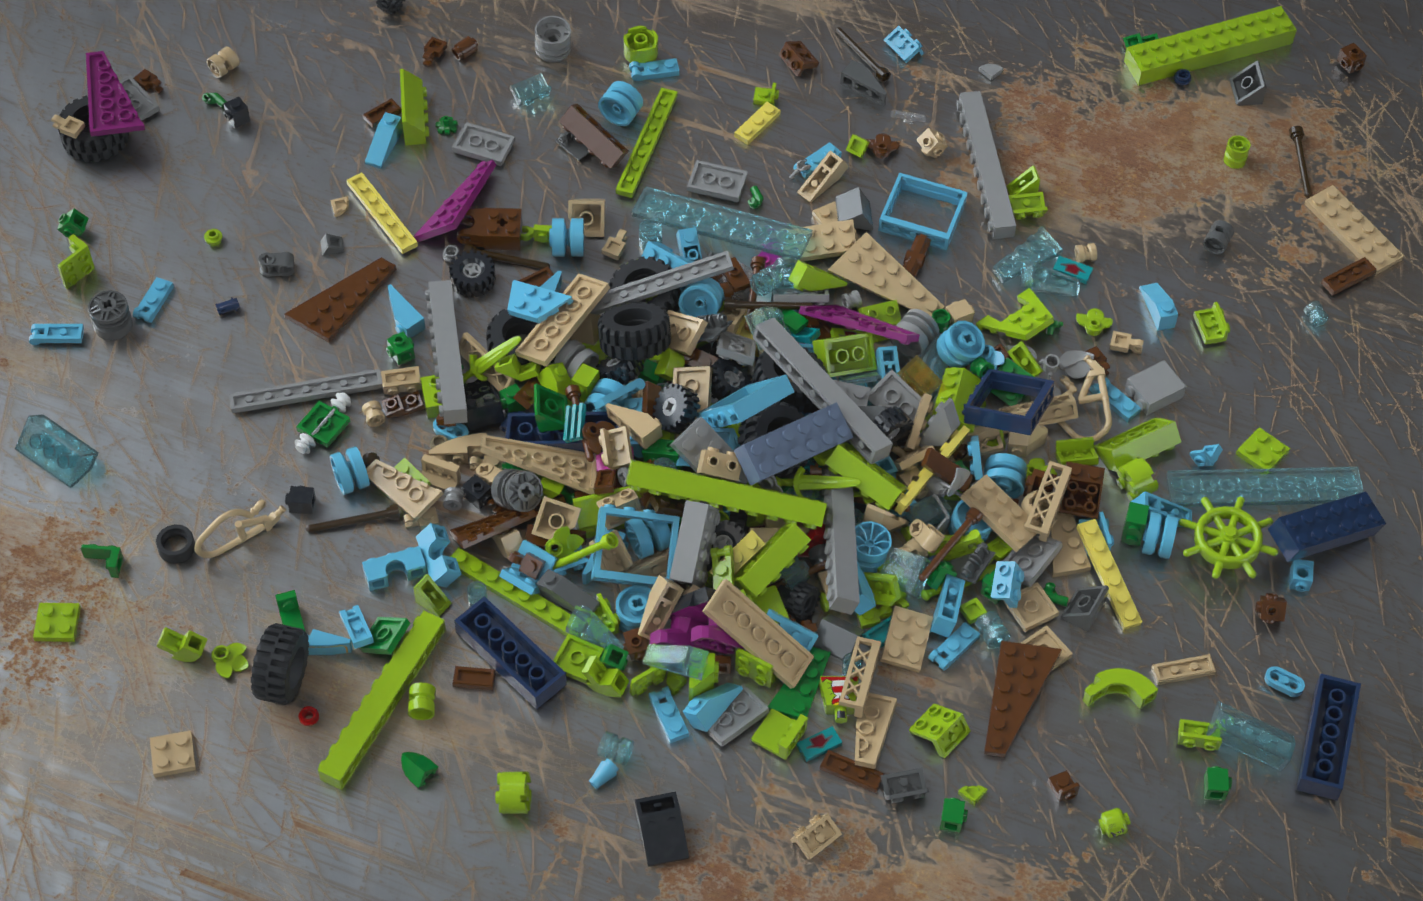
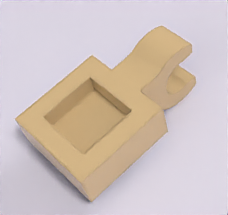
M55 114L51 121L55 122L53 124L54 128L59 129L60 133L75 139L85 127L83 121L71 116L64 119Z
M620 229L615 238L609 237L602 248V254L619 260L626 249L625 242L627 237L625 235L627 231Z
M1113 331L1109 350L1128 353V350L1131 349L1134 353L1141 354L1144 341L1141 339H1131L1132 334Z
M484 455V460L472 456L470 457V470L476 471V468L483 463H490L502 469L503 461L489 455Z
M430 507L417 521L408 514L404 515L406 529L419 526L420 530H423L430 523L439 525L435 507Z

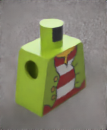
M820 676L819 690L825 713L827 715H835L836 723H846L847 715H852L855 712V708L839 705L846 676ZM858 676L850 679L854 686L859 682ZM854 692L845 696L846 700L856 702L857 697Z

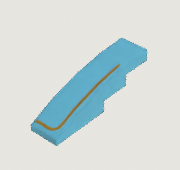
M315 629L308 635L309 655L351 653L353 650L351 639Z

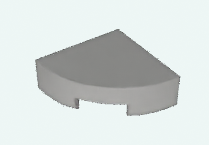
M985 64L979 67V72L989 80H993L1003 72V67L996 64Z

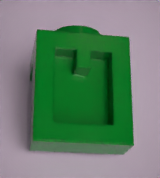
M944 560L925 582L931 588L937 590L944 582L946 573L954 577L958 573L953 569L954 565Z

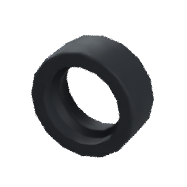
M174 524L167 526L157 535V549L164 561L181 563L189 559L195 551L193 534L183 525ZM173 537H184L187 539V544L181 550L168 551L164 548V544Z

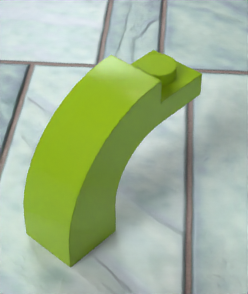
M1113 668L1095 675L1094 682L1084 691L1083 702L1089 706L1107 694L1120 693L1129 697L1141 709L1156 699L1158 688L1147 677L1136 671Z

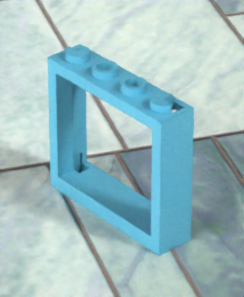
M899 173L879 219L878 231L912 241L915 240L916 235L924 234L931 240L930 246L947 251L966 205L968 192ZM901 189L958 205L947 233L890 217Z
M787 375L752 383L698 412L700 414L697 418L702 417L712 428L740 423L794 393V390Z
M612 504L601 506L598 511L595 543L599 542L604 535L606 515L672 524L666 578L669 579L678 540L680 517L656 514L654 510L648 509L641 512L636 511V508L633 507L619 509ZM602 549L594 552L591 580L625 585H642L652 588L658 578L600 570Z

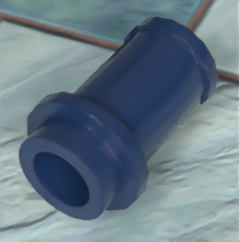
M231 297V300L215 304L219 315L233 310L237 311L240 308L237 298L233 299V297Z

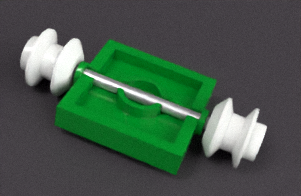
M336 393L337 399L333 398L330 400L332 407L318 401L296 426L297 431L301 433V440H295L297 451L302 454H309L311 452L309 447L314 448L316 446L315 441L326 448L332 444L351 422L350 417L343 414L346 412V407L351 406V399L347 394Z

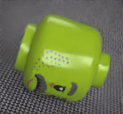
M1120 808L1102 812L1101 818L1098 819L1103 835L1107 834L1109 838L1126 834L1128 832L1127 825H1131L1127 812L1123 813Z

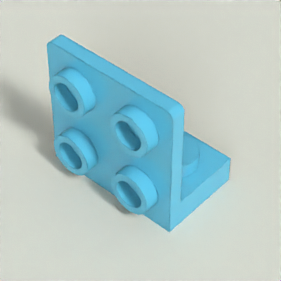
M523 540L518 550L519 553L525 556L526 553L530 552L546 561L539 578L534 580L518 571L521 565L512 563L509 568L502 569L499 577L528 594L534 595L540 593L536 583L548 569L552 571L557 558L533 543Z

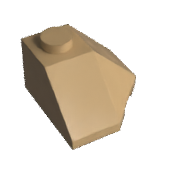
M605 199L568 200V219L571 221V218H584V235L586 237H604Z
M1037 424L1031 436L1008 432L1007 453L1018 457H1026L1046 443L1048 429Z
M544 496L531 534L551 539L555 531L561 527L568 526L570 530L575 528L581 508Z
M868 503L866 506L863 522L872 521L879 523L889 533L906 527L909 524V521Z

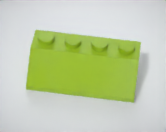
M400 69L402 125L405 145L426 144V137H429V126H425V123H429L428 113H425V110H428L427 100H424V97H427L426 86L423 87L422 79L405 69Z
M945 368L933 414H937L935 409L940 402L945 403L951 398L960 421V426L957 430L960 431L965 425L970 429L969 433H973L975 425L964 423L962 411L964 410V404L968 402L970 394H973L976 385H979L981 379L965 368Z
M1155 417L1094 445V450L1108 470L1116 471L1120 466L1137 457L1145 460L1159 456L1160 452L1164 450L1174 449L1175 445L1181 443V438L1175 421Z
M848 442L838 444L825 463L829 466L828 469L835 475L840 474L843 477L860 480L861 485L856 486L860 489L859 492L866 498L871 497L876 501L875 504L883 510L892 509L898 497L907 491L906 485L876 463L870 464Z
M629 486L617 488L612 493L591 494L574 498L573 506L581 508L576 529L586 531V538L594 537L596 535L599 511L596 502L627 489ZM642 488L641 491L634 490L638 499L641 498L640 493L647 491V489ZM624 523V524H621V525H619V526H617V527H614V528H612V529H614V530L625 529V523Z
M795 523L784 524L766 542V546L734 576L735 586L739 589H744L745 593L750 594L751 597H761L768 590L766 586L771 581L773 583L777 581L782 575L780 572L784 568H789L795 562L794 557L798 553L802 554L809 547L807 544L811 539Z

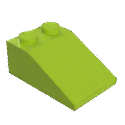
M872 333L812 341L814 353L817 355V359H821L830 377L877 370Z

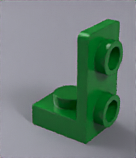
M96 544L81 545L84 558L106 560V569L109 570L110 576L119 578L124 558L120 547L113 545L98 546Z
M295 590L276 594L275 597L282 624L301 628L305 631Z

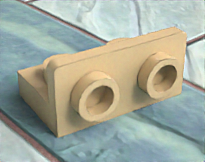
M629 488L596 502L599 509L605 504H612L619 509L633 507L636 508V511L643 512L638 496L634 490ZM606 515L605 526L607 530H610L632 518Z
M817 814L809 820L810 824L808 826H801L793 832L795 836L790 839L791 842L798 844L808 860L812 859L842 835L829 814Z

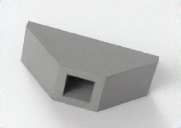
M951 398L945 403L940 402L935 409L937 414L932 415L927 422L929 427H925L919 435L921 437L920 447L942 446L950 440L953 432L960 426L957 411Z

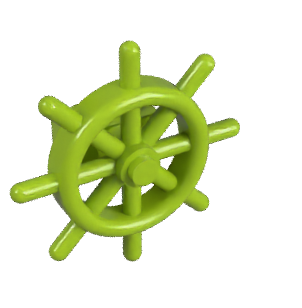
M1241 496L1237 498L1234 507L1223 506L1216 508L1213 507L1207 497H1203L1201 503L1207 512L1201 516L1198 523L1183 518L1179 520L1180 526L1195 530V546L1185 549L1183 555L1189 557L1200 553L1206 561L1215 565L1212 573L1214 579L1220 577L1222 568L1237 569L1242 567L1250 578H1255L1257 574L1250 563L1257 558L1259 552L1272 556H1277L1279 553L1278 549L1262 544L1263 534L1261 529L1272 525L1273 519L1266 518L1257 522L1249 513L1242 510L1245 499ZM1222 519H1230L1228 526L1224 524ZM1214 521L1217 528L1208 527L1207 525ZM1238 522L1245 526L1238 530L1236 529ZM1251 533L1253 541L1242 536ZM1204 534H1207V535H1208L1206 541H1205V538H1204ZM1246 547L1250 548L1247 553H1245Z

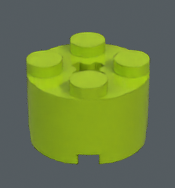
M646 26L630 28L623 38L626 60L630 63L633 61L638 63L656 61L658 56L657 33L653 29L652 31L647 29Z
M1137 457L1116 469L1119 477L1116 479L1117 485L1120 489L1127 491V497L1130 502L1144 491L1152 494L1159 488L1157 479L1153 481L1151 476L1154 474L1152 468L1143 458L1139 459Z
M528 771L498 772L497 784L500 786L499 791L495 793V802L499 804V813L528 814L532 798V789H529L527 784L531 783Z

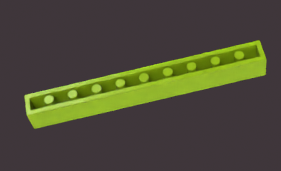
M424 610L420 616L415 618L410 632L407 631L405 633L402 644L394 650L390 662L384 665L379 679L374 680L371 691L363 697L358 711L353 712L350 723L342 729L339 740L336 744H332L329 749V755L320 762L318 773L321 781L340 790L344 788L446 631L444 619Z

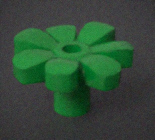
M441 117L439 122L435 123L439 134L445 133V135H450V131L452 133L457 131L456 126H458V122L453 120L452 117Z
M1054 320V323L1047 327L1046 334L1053 335L1054 328L1063 327V322Z

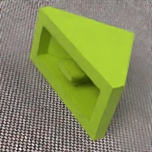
M1031 166L1006 185L1009 195L1038 192L1040 178L1036 167Z
M428 574L413 588L415 602L437 617H440L452 604Z

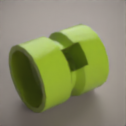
M1232 136L1227 143L1223 158L1224 163L1233 169L1242 168L1247 161L1251 146L1250 141L1244 136Z
M423 682L410 686L409 717L415 720H429L434 717L435 703L433 700L436 695L435 686Z

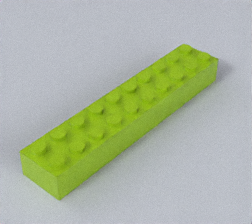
M1282 6L1127 47L1124 63L1139 86L1172 77L1180 69H1186L1191 72L1293 44L1297 29Z
M632 459L630 460L626 484L632 490L641 491L642 488L649 489V493L661 496V492L668 493L669 498L680 500L682 496L686 497L688 501L699 503L700 501L707 502L706 504L714 508H719L720 505L726 506L728 511L739 513V509L745 510L747 515L756 517L760 513L764 514V517L769 520L777 521L778 518H783L785 523H795L797 525V522H801L804 527L816 529L817 526L822 527L827 503L820 500Z

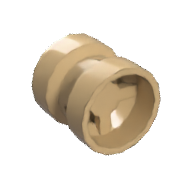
M1089 243L1087 246H1075L1074 252L1077 262L1084 263L1085 260H1097V249L1094 243Z
M369 401L362 406L367 425L370 427L380 426L386 420L378 401Z

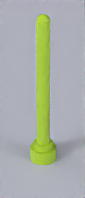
M612 532L602 536L599 542L557 560L552 570L561 568L601 549L611 550L616 548L619 543L618 537Z

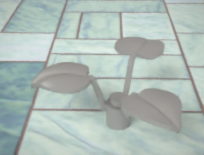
M1006 345L1005 349L1009 351L1015 345ZM1026 346L1035 358V360H1037V355L1034 349L1029 346ZM1071 350L1063 353L1060 359L1055 354H1049L1045 359H1041L1038 364H1043V370L1048 373V380H1051L1052 374L1058 370V366L1061 370L1065 369L1066 375L1070 378L1080 379L1086 376L1090 370L1087 362L1083 360L1084 357L1089 355L1091 359H1094V354L1086 351ZM1054 387V396L1062 395L1060 389ZM1030 396V400L1034 401L1036 397Z
M956 468V474L951 485H948L936 475L932 476L926 485L934 493L932 497L936 499L945 514V518L937 527V530L943 535L951 521L950 515L939 496L944 497L947 495L950 497L953 494L959 497L962 496V493L957 490L965 484L970 476V471L965 468Z

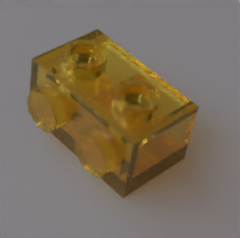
M918 355L897 373L920 397L925 393L930 395L943 383Z

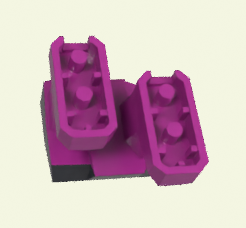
M703 587L680 596L669 617L671 619V629H659L650 634V645L655 643L658 648L661 647L664 653L668 654L683 653L690 655L691 652L703 653V648L723 654H735V648L744 650V647L702 612L716 591L708 587Z

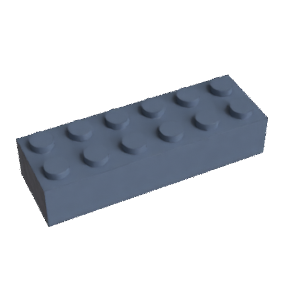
M836 402L745 443L733 451L750 486L852 439L853 435Z

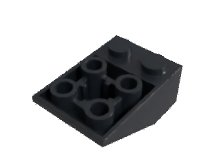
M476 379L474 382L464 383L467 407V423L464 424L468 431L505 421L501 401L490 382Z
M676 791L635 799V813L648 867L689 859Z

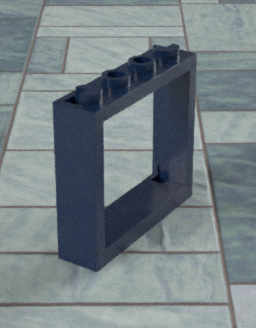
M988 369L985 376H982L979 385H976L973 394H970L968 402L964 404V410L962 411L964 423L1031 436L1054 398L1055 381ZM992 389L1036 397L1025 416L980 408Z

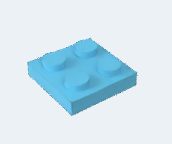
M976 435L971 436V441L967 442L968 455L973 456V460L970 461V473L975 475V480H980L983 477L979 436Z

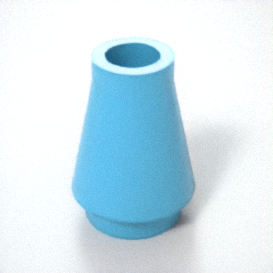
M607 758L605 761H601L589 783L598 790L600 786L617 775L616 772L619 768Z

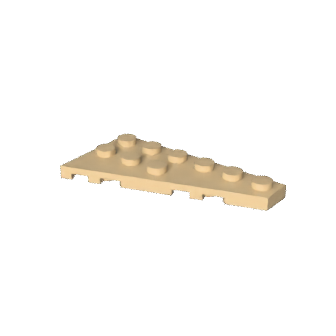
M867 232L827 270L829 273L857 284L861 288L890 301L897 300L899 306L909 310L919 309L932 317L935 310L945 308L936 297Z
M482 435L481 453L585 493L595 494L593 488L596 480V454H593L594 461L588 462L585 452Z

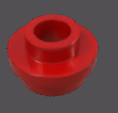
M312 706L302 708L298 715L300 723L304 726L316 724L319 720L318 710Z

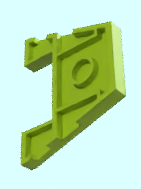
M1028 288L1017 295L1018 302L1024 305L1020 310L1010 314L1001 322L987 315L976 322V326L979 330H983V328L990 329V333L997 334L998 332H1003L1008 337L1027 341L1053 324L1054 318L1035 293Z

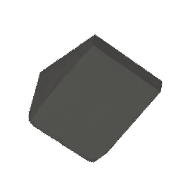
M325 234L320 241L322 255L344 252L343 239L340 236Z

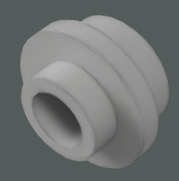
M455 245L445 247L442 253L443 259L447 262H451L452 259L456 260L455 256L457 254L461 256L460 250Z

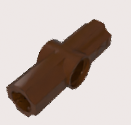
M924 234L916 235L911 249H908L903 262V267L914 278H916L918 271L922 269L926 253L931 244V240Z

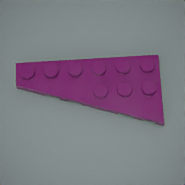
M104 51L86 53L91 137L145 130L143 122L140 120L125 89L119 82Z
M493 160L482 161L476 166V169L413 236L417 242L457 229L496 167V163Z
M840 305L800 306L799 314L829 321L836 325H844L846 329H858L884 336L888 339L899 340L901 344L910 345V342L919 341L920 334Z

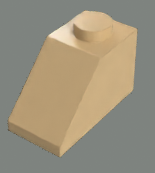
M513 527L508 532L492 536L503 557L507 559L511 552H518L522 543L519 530Z

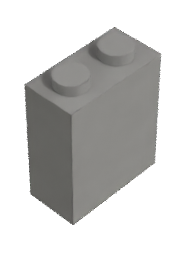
M1165 360L1127 378L1125 386L1127 395L1132 397L1146 416L1183 398L1186 390V385Z

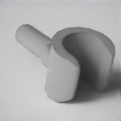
M807 159L797 162L796 170L789 176L791 180L801 171L810 169V164L805 165Z

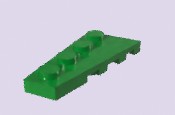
M812 647L810 653L814 657L795 688L790 689L784 683L767 706L769 711L774 709L795 720L798 719L800 714L808 717L819 688L820 676L824 675L831 652Z

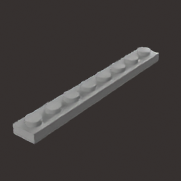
M725 251L610 289L591 311V314L598 315L608 309L611 310L614 306H621V304L625 303L631 304L632 302L734 270L729 253Z
M380 369L232 393L229 394L233 414L336 396V393L351 394L381 389L383 385Z

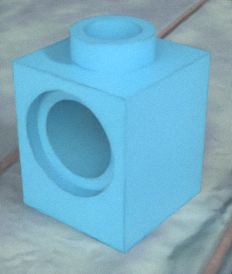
M1297 559L1292 562L1289 589L1300 592L1310 590L1313 583L1314 561Z

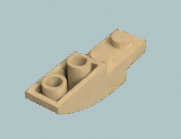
M487 433L465 435L448 440L429 450V456H436L441 460L454 462L457 465L469 463V457H482L486 455L481 453L480 450L482 435H487Z

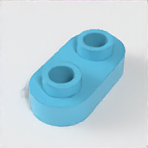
M436 419L433 422L434 432L437 435L445 436L448 440L461 437L458 435H469L468 428L461 423H457L456 426L447 427L437 425Z
M1277 666L1270 667L1266 671L1264 679L1268 686L1291 697H1298L1303 693L1305 682L1301 677Z

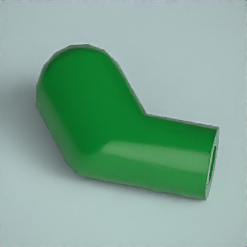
M204 93L202 95V100L206 104H218L222 109H225L224 103L227 101L218 93Z

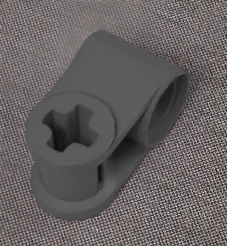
M266 252L258 258L261 265L260 273L265 277L290 276L294 273V255L290 252Z

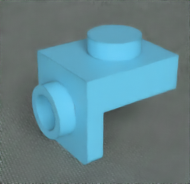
M1219 444L1207 445L1202 450L1191 451L1189 455L1198 467L1213 466L1223 449Z

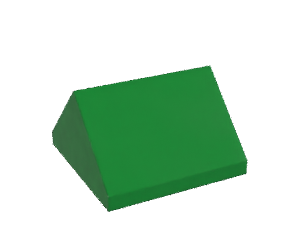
M536 383L534 385V406L539 432L564 429L566 406H568L567 397Z

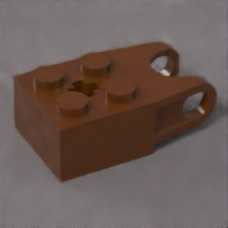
M478 208L467 211L465 216L472 218L463 217L461 223L472 227L457 233V240L461 244H474V246L484 247V250L520 251V235L523 223L522 209ZM461 236H469L470 238L465 239Z

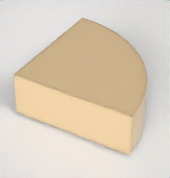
M348 196L330 200L335 217L342 215L348 209Z

